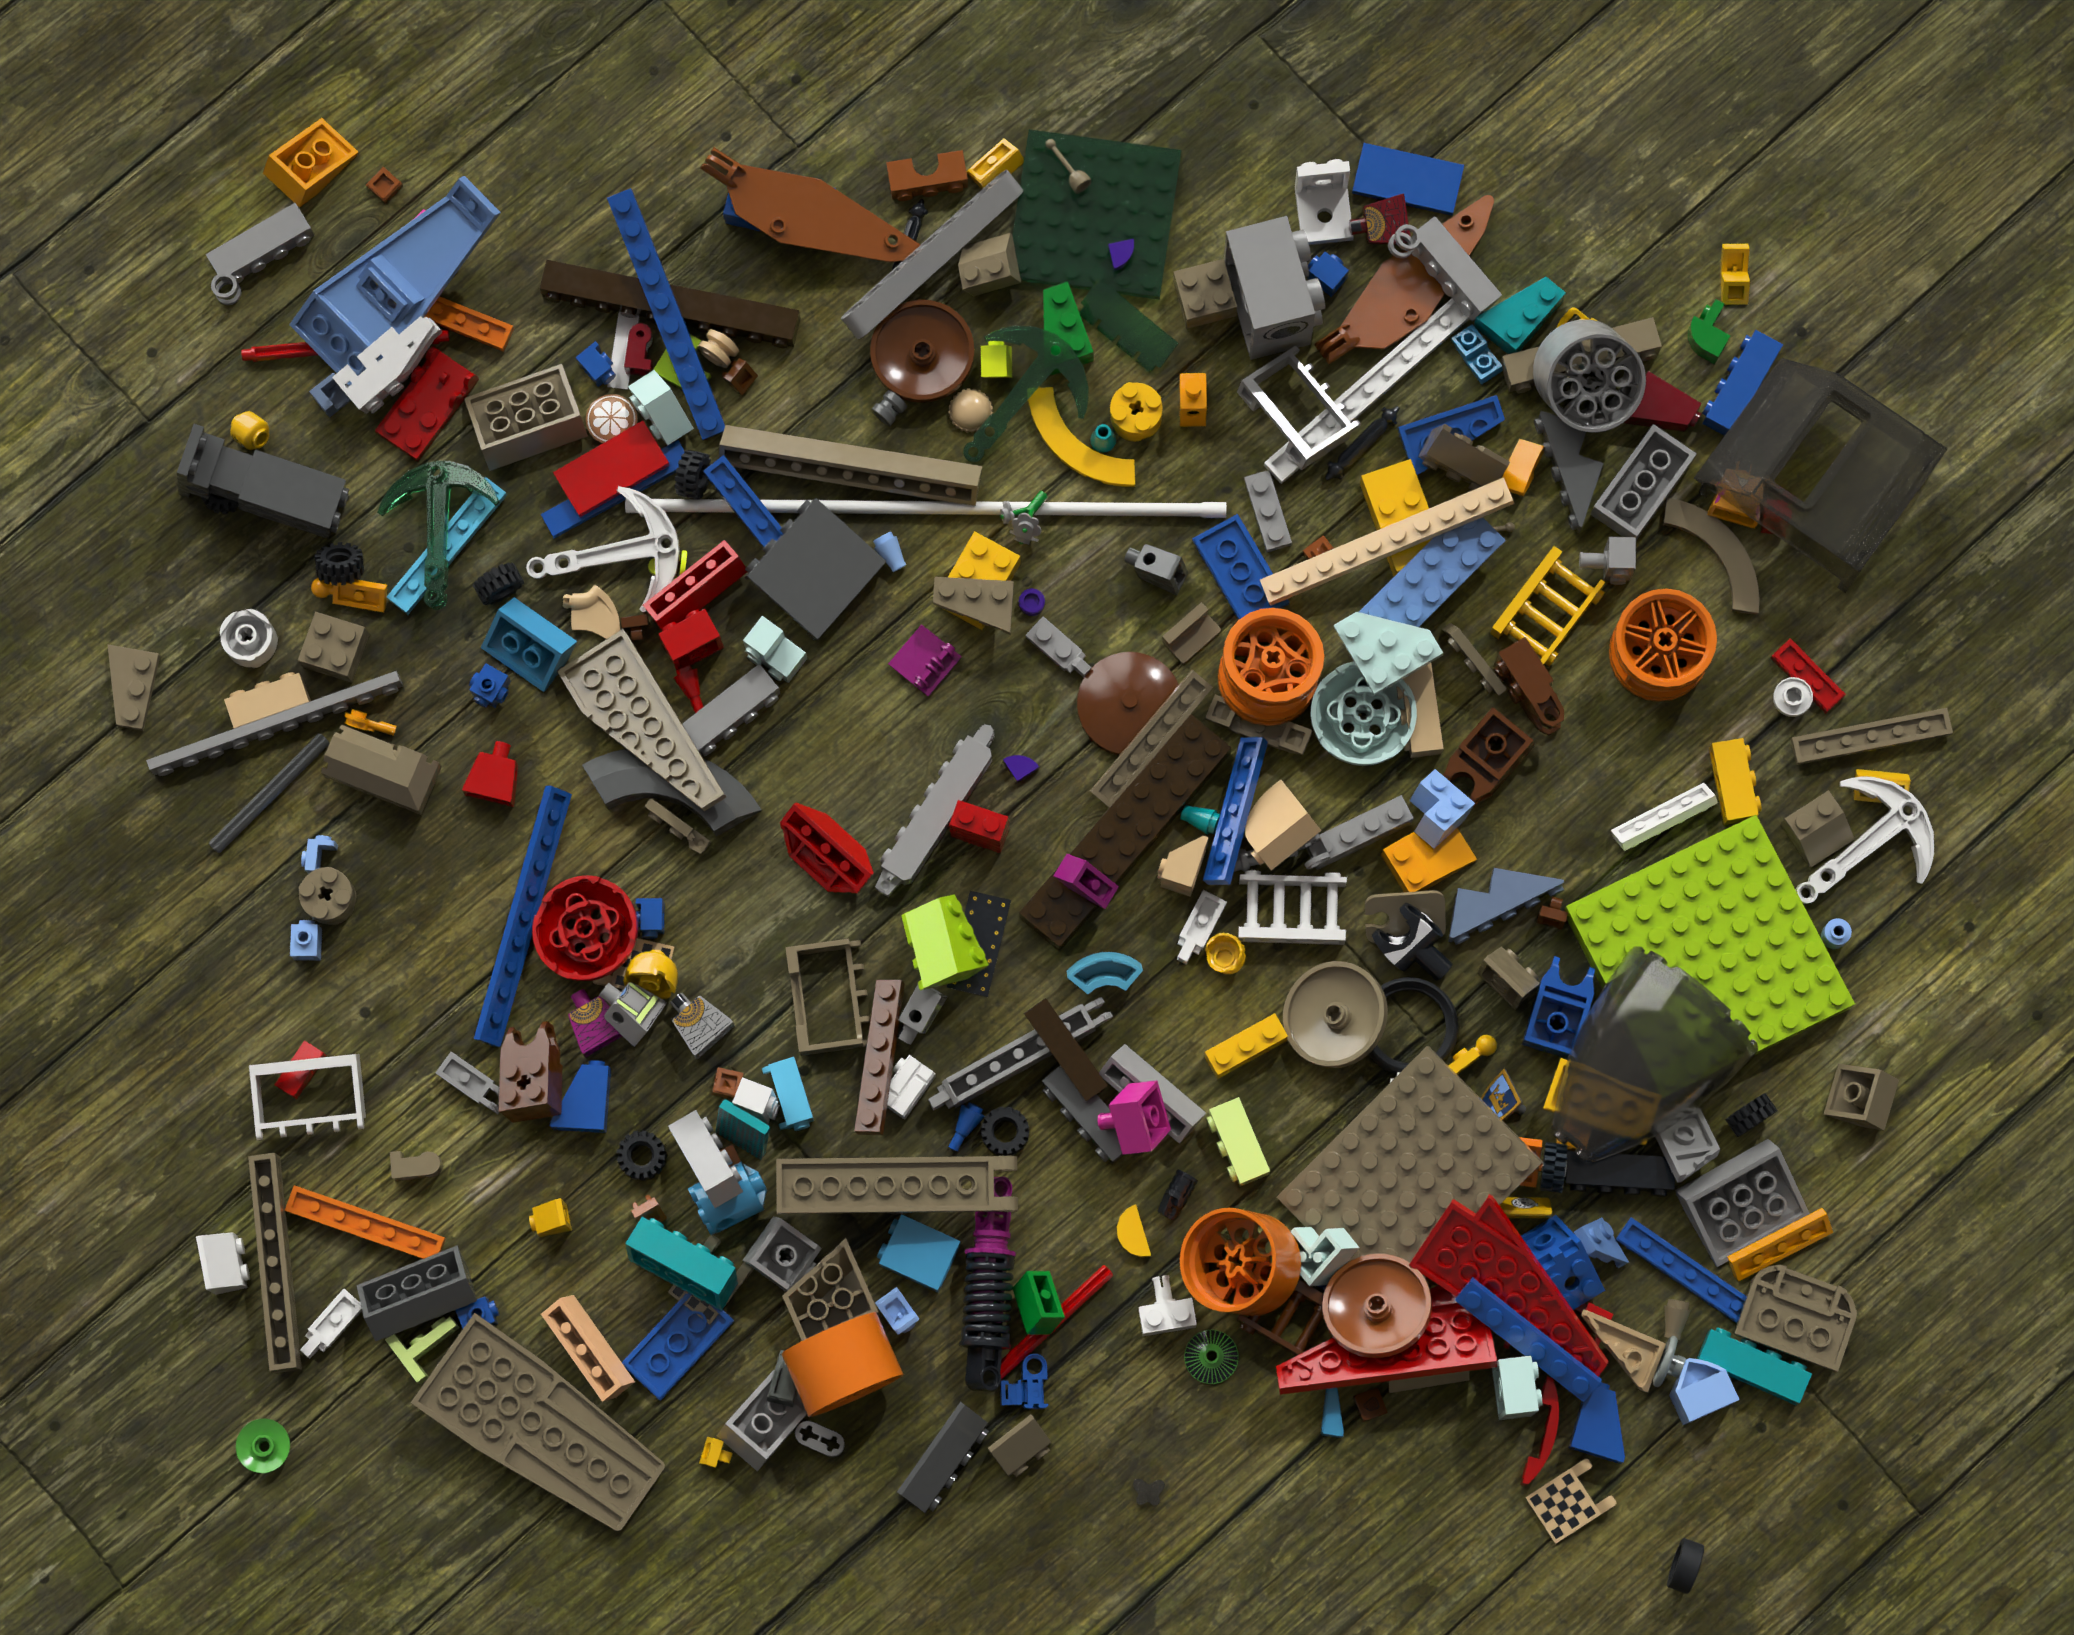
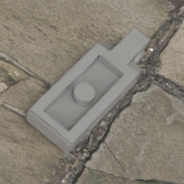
M1044 616L1025 635L1031 643L1063 671L1071 673L1075 670L1084 678L1091 670V667L1083 660L1086 655Z

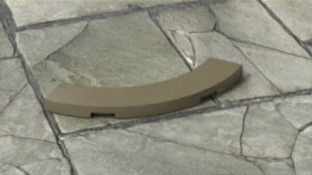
M1667 498L1663 525L1683 530L1706 543L1727 572L1732 596L1731 611L1758 615L1759 587L1752 562L1739 539L1718 518L1707 515V511L1681 500Z

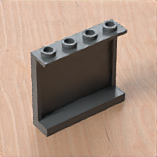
M817 498L811 502L806 500L798 508L797 512L800 515L794 522L789 519L779 531L783 534L777 541L772 538L762 549L765 554L760 560L754 558L745 568L748 573L744 577L746 580L749 579L803 627L807 631V635L814 641L826 631L886 563V560Z

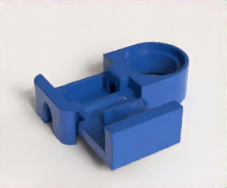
M1030 1354L1023 1360L1021 1365L1022 1381L1026 1382H1021V1380L1017 1381L1018 1384H1009L1008 1381L1000 1382V1406L1022 1405L1024 1409H1044L1048 1406V1404H1044L1043 1380H1047V1362L1039 1354ZM1030 1359L1040 1361L1042 1369L1038 1374H1031L1027 1370V1362ZM1005 1385L1008 1387V1399H1006Z

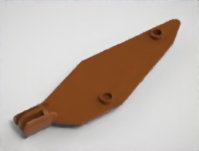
M715 147L711 150L712 155H708L705 159L706 163H703L700 167L701 170L727 186L737 216L779 243L885 262L903 261L920 246L919 243L821 179L741 165ZM888 238L895 239L896 244L891 245L888 242Z
M1490 195L1483 196L1442 223L1469 256L1485 233L1494 205V198ZM1464 221H1469V222H1470V223L1467 224V225H1464V224H1463ZM1401 250V251H1400V253H1406V252H1408V251H1406V250ZM1412 254L1402 259L1392 256L1381 264L1342 325L1317 341L1314 346L1317 350H1320V354L1323 358H1326V362L1329 365L1354 348L1386 349L1427 322L1445 295V292L1440 283L1428 274L1425 266L1417 257Z

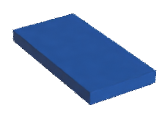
M1363 143L1352 194L1379 200L1404 194L1406 206L1453 216L1464 165Z
M1238 514L1192 538V542L1238 620L1248 613L1259 609H1282L1289 605L1290 602L1286 599L1270 606L1260 579L1268 577L1273 573Z
M689 1293L679 1300L622 1362L624 1367L660 1401L735 1322L724 1310L721 1311L711 1306L719 1315L711 1325L708 1324L703 1313L691 1311L684 1305L691 1296Z

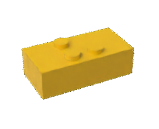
M1411 459L1361 475L1360 486L1376 530L1429 509ZM1432 539L1387 557L1393 576L1407 565Z

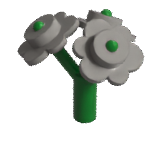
M1039 491L1027 507L1012 511L1009 501L1002 502L1003 509H1000V517L1004 524H1008L1009 528L1013 529L1010 530V533L1015 535L1014 540L1019 541L1021 545L1024 543L1029 544L1030 540L1039 541V539L1033 536L1040 535L1041 527L1038 525L1039 520L1033 517V515L1048 498L1047 494L1043 491Z

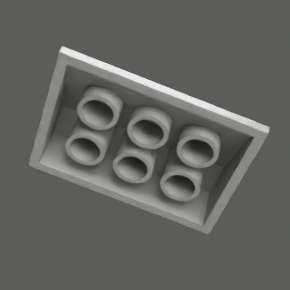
M1769 1139L1675 1190L1687 1217L1717 1267L1728 1261L1727 1256L1810 1214L1780 1148Z

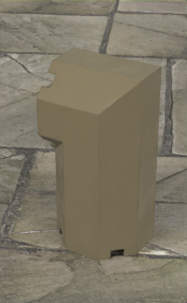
M341 725L339 729L342 733L336 732L327 748L323 761L327 762L328 766L327 769L322 767L321 774L327 779L422 815L442 768L440 763L433 760L432 764L426 762L428 756L400 745L397 748L395 744L387 743Z

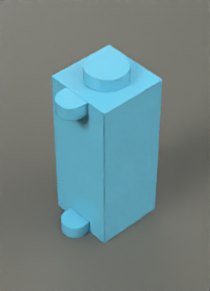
M791 1057L762 1068L763 1074L771 1073L786 1120V1122L779 1124L780 1130L794 1128L795 1131L810 1127L809 1123L813 1122L814 1118L795 1058Z

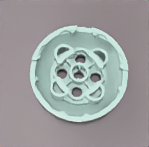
M1355 662L1343 664L1323 678L1314 693L1311 704L1312 727L1323 748L1335 758L1345 763L1359 766L1379 764L1398 754L1411 738L1417 718L1414 695L1409 685L1403 679L1374 696ZM1396 686L1402 692L1404 689V696H1407L1411 708L1409 729L1407 723L1401 725L1400 710L1405 709L1403 698L1398 700ZM1348 697L1356 700L1354 707L1346 706L1345 700ZM1378 699L1382 702L1383 706L1381 709L1376 710L1371 705V702ZM1365 713L1367 715L1366 720H1361L1358 714ZM1344 724H1353L1354 731L1351 733L1345 732L1343 730ZM1372 725H1377L1380 727L1381 732L1378 735H1374L1369 731V728Z

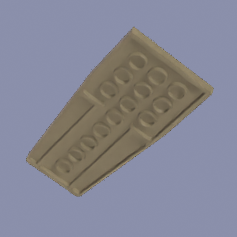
M476 1313L473 1314L411 1401V1404L478 1451L616 1531L624 1527L665 1468L662 1460L545 1362Z

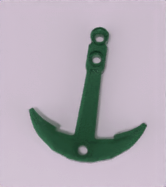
M1034 326L1005 327L984 337L986 342L1004 341L1019 346L1025 344L1037 351L1038 356L997 411L991 414L974 434V441L965 445L963 454L968 461L978 462L984 457L985 449H989L995 444L1007 429L1009 421L1055 369H1059L1070 382L1067 385L1075 399L1078 418L1084 419L1089 400V385L1085 368L1074 349L1065 340L1054 333ZM1054 345L1059 346L1061 349L1060 354L1057 356L1051 352V348ZM989 426L995 430V434L992 437L987 436L985 433L986 428ZM971 447H976L978 449V455L976 457H972L969 454V449Z
M452 461L427 462L407 471L389 488L377 511L379 515L384 516L394 507L413 498L411 493L427 490V558L425 559L424 586L427 588V591L424 594V601L433 610H440L447 603V595L444 591L448 587V560L446 559L451 488H466L473 494L485 497L495 506L500 503L493 487L482 475L467 465ZM440 469V473L434 476V473ZM437 568V573L431 575L432 571ZM437 593L436 598L434 600H430L431 596Z

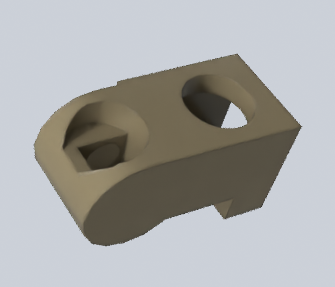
M401 1151L390 1152L391 1175L394 1181L431 1178L439 1175L443 1169L441 1158L433 1152L427 1151L420 1156L404 1158V1154Z

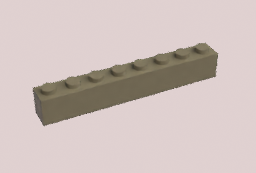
M276 1153L248 1156L269 1371L281 1373L302 1370L281 1158Z

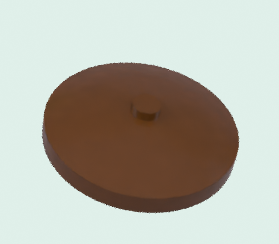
M913 300L898 305L876 326L870 346L871 362L877 378L887 390L911 402H933L951 395L965 382L974 362V341L965 320L951 307L932 300Z
M1122 652L1110 655L1096 663L1080 685L1077 711L1081 726L1094 744L1106 752L1119 756L1179 684L1169 668L1152 656L1138 652Z

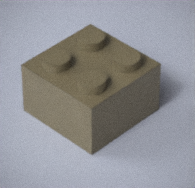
M1224 259L1173 272V283L1186 329L1237 315V304Z
M315 611L298 661L303 668L352 683L370 634L363 626Z

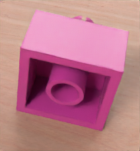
M1157 1080L1128 1084L1109 1104L1111 1113H1100L1098 1115L1100 1130L1116 1129L1122 1154L1153 1151L1171 1130Z

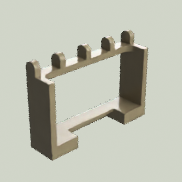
M849 939L786 947L800 1056L867 1047L868 1039L863 1040L861 1024L869 1023L871 1016L860 1017L858 997L868 996L867 990H856L854 975L855 971L864 970V964L853 965L851 948L861 947L860 940L850 941ZM845 949L857 1039L810 1045L798 955Z

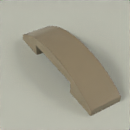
M1216 694L1205 717L1206 720L1246 738L1263 737L1268 741L1267 746L1299 755L1304 754L1313 732L1311 729L1289 721L1281 725L1271 726L1251 723L1235 714L1224 702L1223 697Z

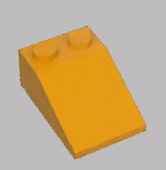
M321 118L268 156L263 174L300 208L327 186L358 155V151Z
M1458 828L1436 848H1432L1413 832L1383 849L1381 854L1403 892L1425 891L1477 860Z

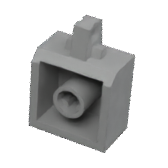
M773 1216L742 1261L787 1292L814 1268L816 1263L813 1260L822 1248L781 1218ZM780 1250H784L785 1259H780Z

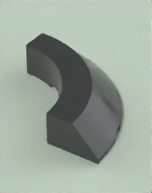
M627 749L613 751L582 764L608 810L626 802L643 798L668 801L691 810L709 826L716 837L762 811L753 796L738 780L721 767L706 759L704 761L726 795L725 799L706 811L700 809Z

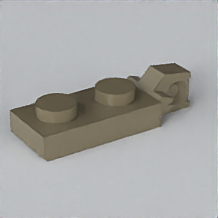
M650 799L645 805L650 810L648 813L649 817L659 824L663 820L671 825L669 831L681 840L686 836L690 849L700 854L706 851L711 841L653 799Z

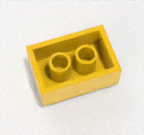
M974 531L948 577L1011 581L1021 564L1020 555ZM946 610L981 630L985 627L984 624L979 623L977 620Z

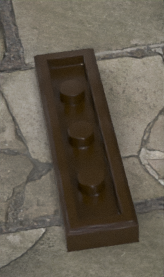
M1046 998L1023 1013L1085 1101H1088L1108 1086Z

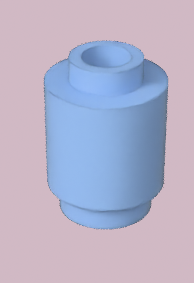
M1843 919L1829 921L1821 932V939L1824 945L1831 949L1843 947L1851 937V927ZM1834 929L1839 931L1841 936L1835 935Z

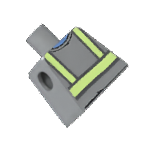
M629 982L621 992L608 983L599 994L601 998L611 1004L604 1015L605 1019L634 1047L647 1033L667 1003L633 982Z
M917 985L899 1017V1021L904 1023L897 1037L911 1045L918 1032L925 1034L946 1001L947 996L933 988L920 991L919 985ZM916 1011H920L922 1015L920 1022L914 1020Z

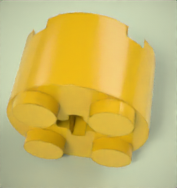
M1129 382L1116 391L1110 404V419L1116 433L1128 441L1136 442L1151 437L1158 431L1162 421V401L1160 395L1152 387L1143 383ZM1136 409L1140 410V412H1137L1136 415L1132 414V411H1135Z

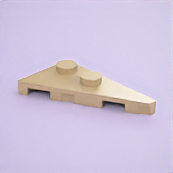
M1583 1309L1581 1316L1638 1389L1648 1392L1666 1343Z

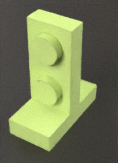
M442 1317L431 1326L433 1330L425 1336L420 1334L409 1343L411 1347L408 1349L396 1334L385 1339L415 1381L420 1385L428 1379V1375L417 1360L460 1328L451 1317L448 1319Z

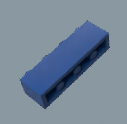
M1757 330L1754 331L1752 337L1746 335L1739 348L1743 350L1740 358H1733L1727 371L1731 372L1728 379L1724 380L1722 378L1715 390V393L1718 394L1714 402L1709 400L1702 412L1706 416L1703 422L1705 426L1729 439L1731 438L1783 344Z

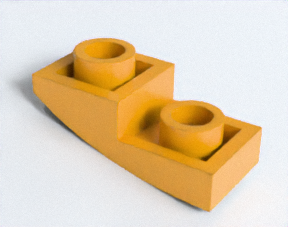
M1519 439L1509 459L1510 464L1502 476L1511 493L1521 496L1525 495L1534 479V470L1544 454V446Z

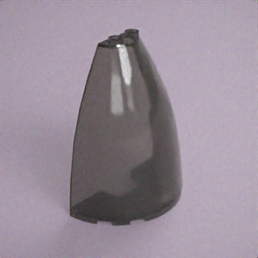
M1634 946L1624 957L1583 1021L1568 1056L1559 1087L1551 1129L1555 1131L1553 1136L1564 1145L1570 1142L1577 1149L1574 1153L1584 1162L1588 1160L1592 1163L1598 1162L1663 1133L1691 1115L1726 1085L1758 1051L1757 1042L1753 1039L1751 1041L1748 1039L1751 1033L1747 1027L1738 1019L1733 1021L1730 1018L1731 1010L1713 993L1678 966L1671 968L1666 966L1667 961L1664 957L1653 951L1645 954V950L1639 946Z

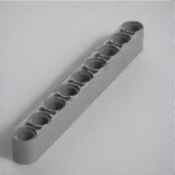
M1005 170L996 176L841 317V320L857 339L870 332L1022 194L1024 190L1010 172Z

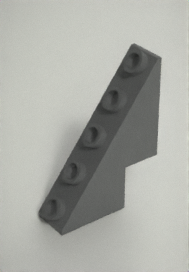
M1541 411L1539 418L1534 419V425L1537 433L1543 435L1545 443L1542 446H1544L1546 458H1551L1553 467H1551L1552 477L1555 482H1559L1562 489L1559 492L1563 506H1568L1570 528L1572 531L1576 530L1579 534L1603 463L1579 455L1586 434L1585 431L1567 425L1556 415Z

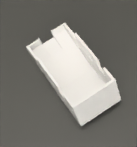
M422 316L400 334L391 327L357 356L366 367L365 371L357 376L347 364L332 378L359 410L365 413L369 411L374 413L384 405L383 399L389 394L391 396L396 395L404 388L402 383L407 380L434 339L442 333V330L431 318H422ZM382 355L383 358L377 361L376 358Z

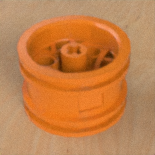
M1259 609L1239 619L1230 629L1225 640L1217 677L1219 691L1228 707L1242 719L1265 726L1281 725L1301 715L1312 702L1323 669L1324 650L1317 631L1300 615L1285 609ZM1258 642H1268L1270 645L1261 646ZM1235 656L1247 657L1246 663L1234 659ZM1298 671L1302 674V677H1294L1290 672ZM1247 681H1255L1258 686L1253 687Z

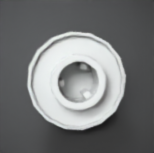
M1789 677L1782 680L1773 693V702L1776 709L1788 717H1797L1804 714L1810 708L1813 701V692L1810 686L1800 678Z

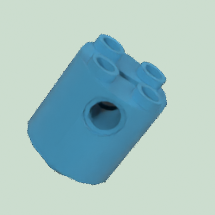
M742 1162L733 1165L742 1178L738 1184L743 1192L714 1208L700 1182L688 1188L693 1201L696 1202L699 1208L698 1213L711 1235L765 1210L764 1201L767 1188L758 1171L744 1165Z

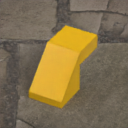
M1722 244L1721 299L1725 305H1748L1750 288L1748 275L1749 244Z

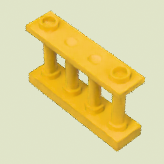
M1553 546L1490 632L1498 640L1503 633L1506 636L1510 634L1518 641L1526 637L1536 654L1541 657L1543 665L1547 664L1549 667L1559 655L1556 650L1591 603L1597 605L1605 594L1602 590L1605 584L1603 580H1600L1594 588L1563 566L1562 561L1559 560L1562 551ZM1549 572L1558 574L1588 596L1580 608L1546 585L1547 582L1544 579ZM1533 593L1537 595L1539 593L1572 616L1564 629L1531 606L1532 602L1529 599ZM1518 613L1521 615L1526 614L1557 637L1549 649L1515 626L1516 622L1513 620Z

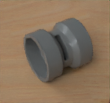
M888 390L883 395V400L880 403H876L871 411L881 422L890 427L896 421L895 417L906 410L907 405L898 395Z

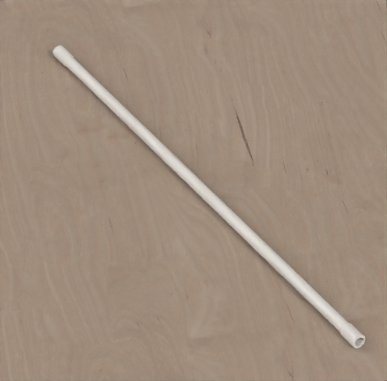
M626 498V513H638L632 503ZM652 499L665 512L735 513L724 499ZM806 500L760 501L770 513H798V508ZM819 500L832 513L1000 515V509H1003L1002 502H976V506L948 501ZM1009 502L1012 511L1027 507L1030 502ZM1044 502L1034 515L1200 516L1203 518H1226V502Z

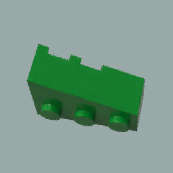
M1065 282L1044 289V370L1046 378L1093 362L1094 352L1069 283Z

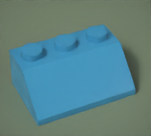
M514 597L498 609L481 648L544 692L558 675L557 671L564 667L569 660L577 641Z

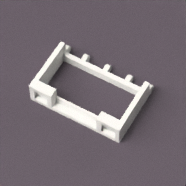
M360 1054L249 1065L257 1140H263L262 1129L279 1127L280 1136L283 1138L287 1137L286 1126L306 1124L307 1134L311 1135L314 1134L313 1123L332 1121L334 1132H339L340 1121L357 1119L358 1129H364L366 1114ZM352 1066L356 1105L355 1114L264 1123L260 1075Z

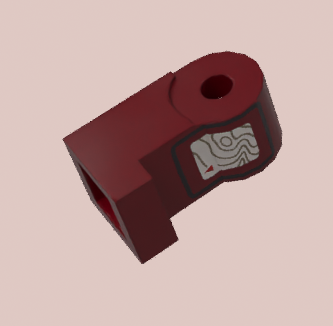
M639 323L630 329L624 363L626 374L645 376L653 371L652 361L647 359L648 350L653 345V336L651 329L646 324Z

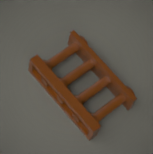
M1298 1280L1289 1302L1271 1332L1257 1324L1261 1315L1248 1316V1318L1239 1315L1237 1321L1241 1323L1239 1328L1250 1335L1256 1332L1297 1356L1304 1352L1324 1317L1322 1310L1324 1294ZM1306 1299L1315 1305L1313 1307L1315 1311L1295 1345H1292L1280 1337L1301 1302L1304 1303Z

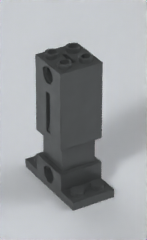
M193 424L177 470L178 491L181 496L189 498L190 494L209 499L210 494H215L238 502L239 510L329 539L331 532H337L341 520V513L338 512L339 508H345L349 497V489L346 488L345 479L255 450L252 456L225 447V439L204 433V427Z

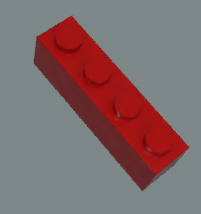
M724 540L645 602L643 607L662 630L669 623L676 622L677 624L685 620V616L691 611L702 609L746 574V566L737 553Z

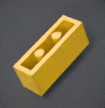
M1743 738L1712 743L1709 747V753L1724 825L1740 823L1754 815L1758 817V812H1761V801L1759 796L1754 794L1753 786H1756V776L1754 770L1750 771L1748 761L1751 760L1749 745L1744 744Z
M1274 1013L1205 1051L1204 1057L1215 1077L1219 1079L1287 1041L1288 1035Z

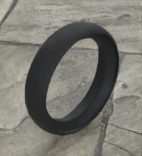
M1399 978L1383 984L1381 987L1386 998L1400 991H1417L1429 996L1438 1004L1445 1017L1446 1033L1444 1041L1436 1054L1445 1062L1456 1045L1459 1029L1457 1013L1449 997L1433 983L1419 978ZM1378 1045L1368 1054L1377 1065L1394 1074L1401 1072L1409 1064L1388 1057L1381 1051Z

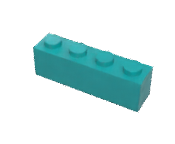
M1716 1328L1715 1331L1711 1329L1707 1332L1697 1359L1716 1364L1726 1369L1728 1376L1793 1405L1800 1404L1812 1373L1806 1371L1807 1367L1796 1361H1792L1789 1364L1781 1360L1782 1356L1771 1350H1767L1764 1353L1756 1349L1757 1345L1749 1340L1741 1339V1342L1730 1338L1732 1334L1724 1329Z

